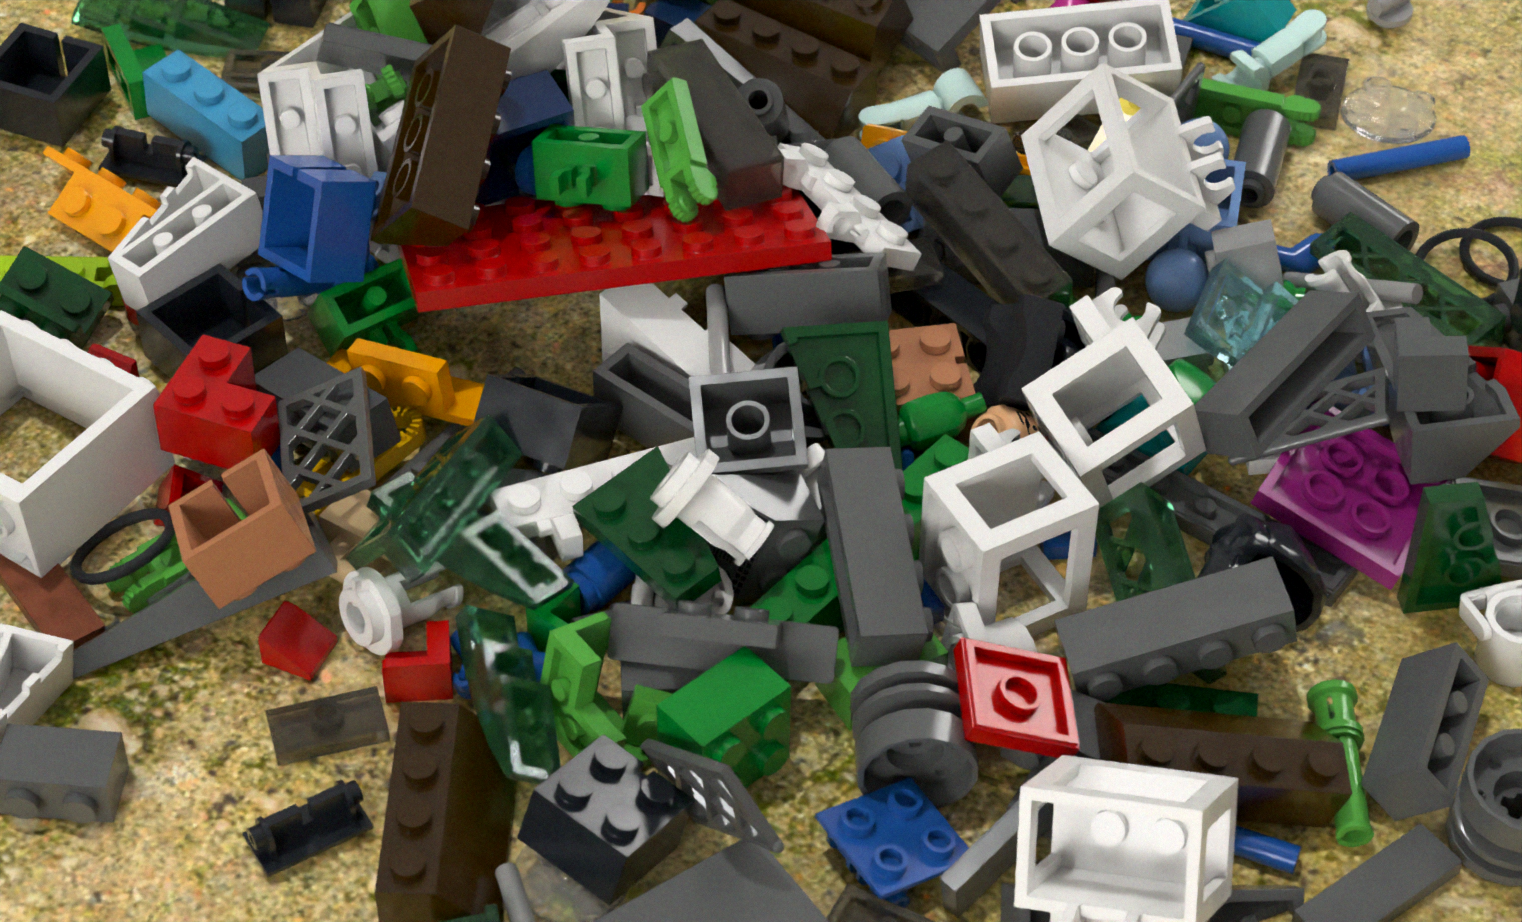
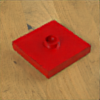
M961 637L953 651L965 740L1060 758L1062 755L1075 757L1080 749L1066 658Z

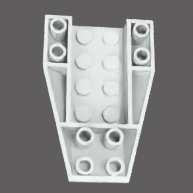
M532 0L483 31L481 35L511 48L507 68L511 69L512 72L510 81L517 77L531 75L543 70H548L551 73L564 60L562 40L584 37L611 0ZM400 100L384 110L378 116L382 123L375 127L377 136L391 154L404 100Z

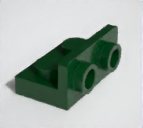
M23 246L0 281V311L2 310L20 320L25 318L40 326L39 329L59 339H67L81 349L84 348L114 301L112 292L26 246Z

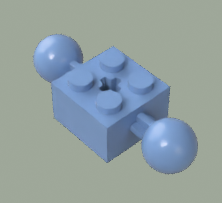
M1199 118L1187 120V121L1181 123V125H1183V124H1185V123H1188V122H1191V121H1194V120L1199 119ZM1214 122L1215 132L1199 136L1194 141V145L1205 147L1214 144L1216 141H1221L1224 148L1223 158L1226 168L1211 172L1206 176L1205 181L1217 183L1232 177L1235 190L1217 205L1222 220L1207 232L1189 223L1146 259L1151 260L1145 274L1147 293L1158 307L1170 312L1188 311L1200 304L1205 298L1210 284L1205 251L1214 250L1211 231L1237 226L1246 162L1228 160L1230 147L1227 135Z

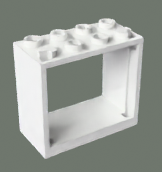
M2 310L0 311V416L22 397H26L87 428L23 484L0 472V554L42 578L56 564L64 562L175 464L173 453L160 449L153 404L160 394L151 381L144 377H136L116 367L106 358H98L77 348L69 340L59 339L39 329L28 320L22 321Z

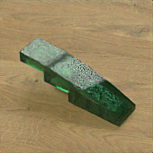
M79 0L73 11L71 21L73 25L102 34L101 28L120 23L128 42L143 46L161 43L165 51L174 52L179 49L186 54L207 57L251 59L255 58L270 26V23L211 0Z
M410 471L371 492L367 507L404 539L450 571L492 594L535 611L572 588L574 580L497 510L482 518L454 491L439 498Z
M465 605L455 616L462 663L473 705L488 745L506 778L539 785L561 768L550 685L536 682L532 650L518 646L515 616Z

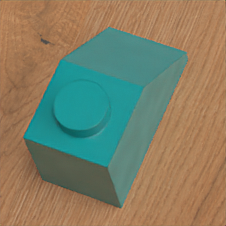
M1196 0L1183 20L1262 43L1281 29H1284L1297 9L1290 0Z

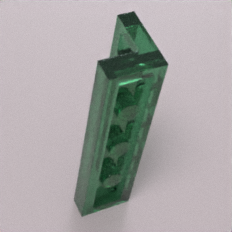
M1349 212L1310 243L1309 254L1318 260L1339 250L1348 251L1352 256L1350 262L1353 267L1364 275L1366 279L1420 284L1423 289L1420 303L1401 304L1403 307H1412L1422 317H1429L1430 323L1443 335L1466 336L1467 345L1502 346L1506 322L1505 314L1352 212Z
M488 413L445 441L348 554L346 559L357 571L380 556L385 555L409 584L426 574L521 458L523 453Z
M1140 482L1099 508L1096 537L1116 601L1196 579L1171 502L1143 482ZM1130 511L1132 520L1124 538L1114 537L1110 523ZM1134 552L1144 554L1146 560L1137 582L1127 579L1125 573ZM1225 665L1216 669L1204 668L1191 672L1209 685L1228 674Z

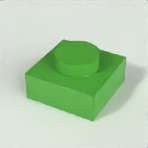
M638 684L635 685L621 727V733L626 737V743L640 746L647 739L657 741V704L672 695V693Z

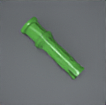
M1326 680L1315 684L1309 689L1306 694L1307 705L1315 714L1316 724L1344 744L1352 796L1334 816L1335 835L1340 845L1358 847L1370 842L1374 837V833L1370 824L1365 789L1361 785L1363 776L1358 751L1363 746L1365 738L1363 727L1356 722L1354 707L1358 702L1357 689L1352 683L1345 680ZM1328 697H1332L1333 704H1329L1327 701Z

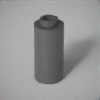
M754 78L743 83L735 94L734 108L742 123L744 132L751 138L777 136V144H779L787 136L790 127L789 116L779 87L772 81L764 78Z
M1268 109L1256 110L1250 113L1244 121L1233 159L1246 162L1240 201L1241 206L1260 208L1269 204L1274 197L1291 134L1290 123L1282 114Z
M852 136L841 137L826 147L824 151L829 156L827 161L835 169L849 175L855 181L853 187L861 195L876 201L881 206L880 213L888 221L900 226L907 219L912 208L910 196L857 138Z
M1336 172L1330 176L1322 177L1312 190V211L1387 263L1394 264L1398 262L1413 247L1419 234V224L1343 172Z

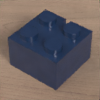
M548 70L520 76L511 80L505 93L499 98L496 112L501 115V122L495 137L488 145L486 158L490 159V169L484 183L478 188L476 203L486 206L519 195V187L500 159L499 153L503 152L515 171L516 162L521 152L531 145L532 141L549 125L573 126L574 109Z

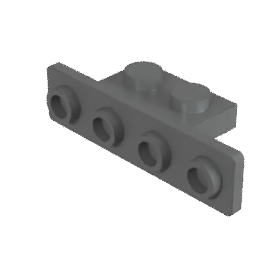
M679 600L677 609L620 602L612 607L607 654L611 660L709 670L745 645L783 679L830 684L835 677L839 629L835 626L769 619L770 610L752 607H735V615L712 613L713 604L698 601Z

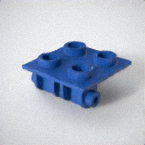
M911 777L815 814V818L827 832L826 841L830 847L838 849L846 859V867L850 872L856 873V880L861 885L870 886L869 890L876 897L875 903L879 909L889 910L891 914L900 913L908 906L910 898L907 896L909 888L941 876L969 849L967 844Z

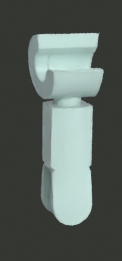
M1306 10L1284 29H1281L1253 48L1252 57L1243 50L1230 53V60L1237 64L1235 69L1226 75L1218 73L1211 77L1212 80L1267 91L1270 79L1296 63L1303 56L1325 45L1326 32L1323 29L1327 23L1326 15L1319 10Z
M954 68L946 71L938 78L933 91H925L892 103L862 109L859 113V123L862 127L870 123L909 131L928 106L965 116L961 111L963 106L975 104L981 108L989 106L987 98L965 69ZM862 128V130L860 131V134H859L860 142H861V138H862L863 128Z

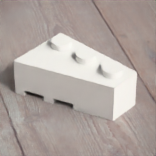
M0 623V745L7 723L33 725L73 682L74 641Z

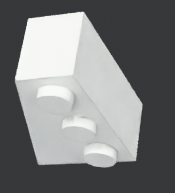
M193 157L185 166L187 176L176 189L168 186L160 195L162 202L160 208L150 219L142 217L108 257L125 304L138 311L219 263L229 270L243 259L249 257L259 248L263 211L257 193Z
M653 283L609 288L599 294L602 363L626 343H629L687 379L692 376L710 375L708 328L704 330L683 311L688 303L677 293L668 298ZM729 341L731 373L750 371L755 363Z

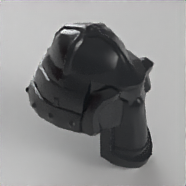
M1247 514L1238 515L1234 523L1219 528L1213 535L1209 550L1205 552V564L1197 578L1273 556L1294 608L1296 632L1309 628L1319 618L1326 599L1330 595L1327 593L1321 572L1318 570L1310 551L1305 547L1302 538L1295 532V529L1288 524L1283 525L1268 521L1260 522L1258 518Z

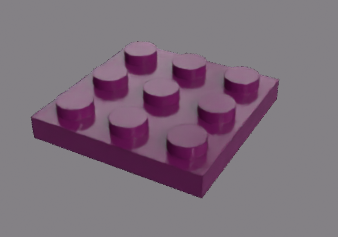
M1319 400L1314 401V402L1312 403L1311 407H1312L1314 404H1316ZM1333 406L1324 415L1335 417L1341 411ZM1310 424L1299 434L1314 431L1321 427ZM1366 429L1282 452L1250 504L1282 524L1292 526L1295 532L1392 590L1404 570L1423 487L1439 486L1445 484L1447 480H1442L1438 483L1410 484L1397 454L1395 444L1372 429Z

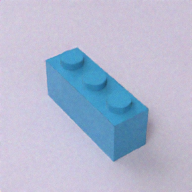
M179 49L142 72L147 114L181 139L191 141L192 146L198 147L199 152L206 155L240 181L241 179L257 177L268 169L266 154L269 153L263 108Z

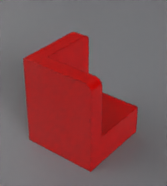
M449 620L426 621L427 650L390 652L385 655V659L382 660V676L386 703L454 699L452 684L453 659Z

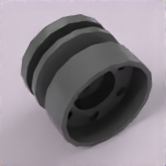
M925 660L899 661L878 667L859 680L850 695L852 735L855 740L854 756L857 786L862 794L871 793L911 777L937 809L949 806L966 796L977 782L979 765L976 742L966 741L964 738L956 672L946 665Z
M1503 729L1485 737L1473 750L1462 774L1461 783L1456 789L1452 805L1449 807L1445 825L1450 847L1463 861V865L1483 879L1505 886H1522V729Z

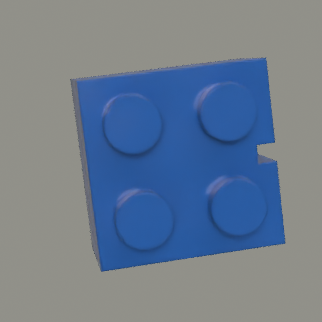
M270 155L258 255L308 283L363 282L365 264L370 256L369 233L371 217L377 202L375 193L376 181L354 170H346V166L323 155Z

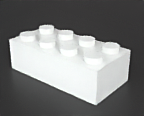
M1124 0L980 15V57L991 124L1040 119L1101 62L1168 97L1181 84L1182 64L1169 0ZM1095 98L1075 116L1098 114L1099 110Z

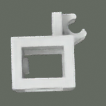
M1101 62L1021 135L1049 246L1123 280L1187 224L1191 223L1207 232L1222 220L1217 205L1235 190V184L1232 177L1217 183L1205 181L1206 176L1211 172L1226 168L1223 158L1224 148L1221 141H1216L1214 144L1205 147L1194 145V141L1199 136L1215 132L1211 117L1205 116L1181 125L1174 99ZM1119 97L1141 107L1126 122ZM1095 98L1106 140L1094 151L1090 152L1055 133Z
M1118 287L1110 288L1093 300L1086 295L1069 306L1080 338L1086 347L1021 388L1038 428L1044 436H1048V443L1059 449L1058 455L1099 503L1098 519L1206 451L1194 404L1156 351L1166 333L1165 325L1159 322L1161 317L1160 308L1148 302L1145 313L1140 319L1135 320L1132 317L1127 321H1122L1129 312L1125 305H1116L1118 300L1123 297V292ZM1140 395L1145 398L1150 407L1093 443L1086 430ZM1165 429L1175 443L1107 486L1102 473L1103 469Z
M990 423L970 430L968 460L924 477L918 558L922 563L924 585L921 595L945 626L952 605L965 602L976 603L984 625L994 623L999 573L1019 564L1023 566L1050 600V603L1015 617L1027 628L1031 637L1054 628L1055 619L1086 611L1099 503L1058 455L1059 449L1049 444L1039 431L1020 439L1021 432L1017 429L1012 428L997 433ZM1055 489L1062 500L1047 505L1054 496ZM1071 530L1064 580L1036 544Z
M1062 755L1020 787L1014 907L1050 912V922H1207L1231 896L1238 778ZM1044 802L1054 803L1051 854L1035 866L1038 807Z

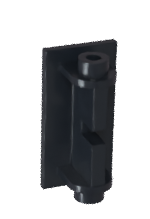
M116 125L113 129L106 128L102 134V146L108 148L109 152L98 168L100 171L103 167L119 176L177 187L187 176L185 166L193 157L206 163L208 158L206 155L199 154L198 147L192 146L189 140H177L154 135L151 144H149L146 133L125 129L123 126Z
M340 779L335 782V786L307 798V803L300 807L294 804L265 818L262 816L255 818V825L247 828L242 833V837L268 878L374 829V826L360 805L364 798L357 782L352 780L345 784Z

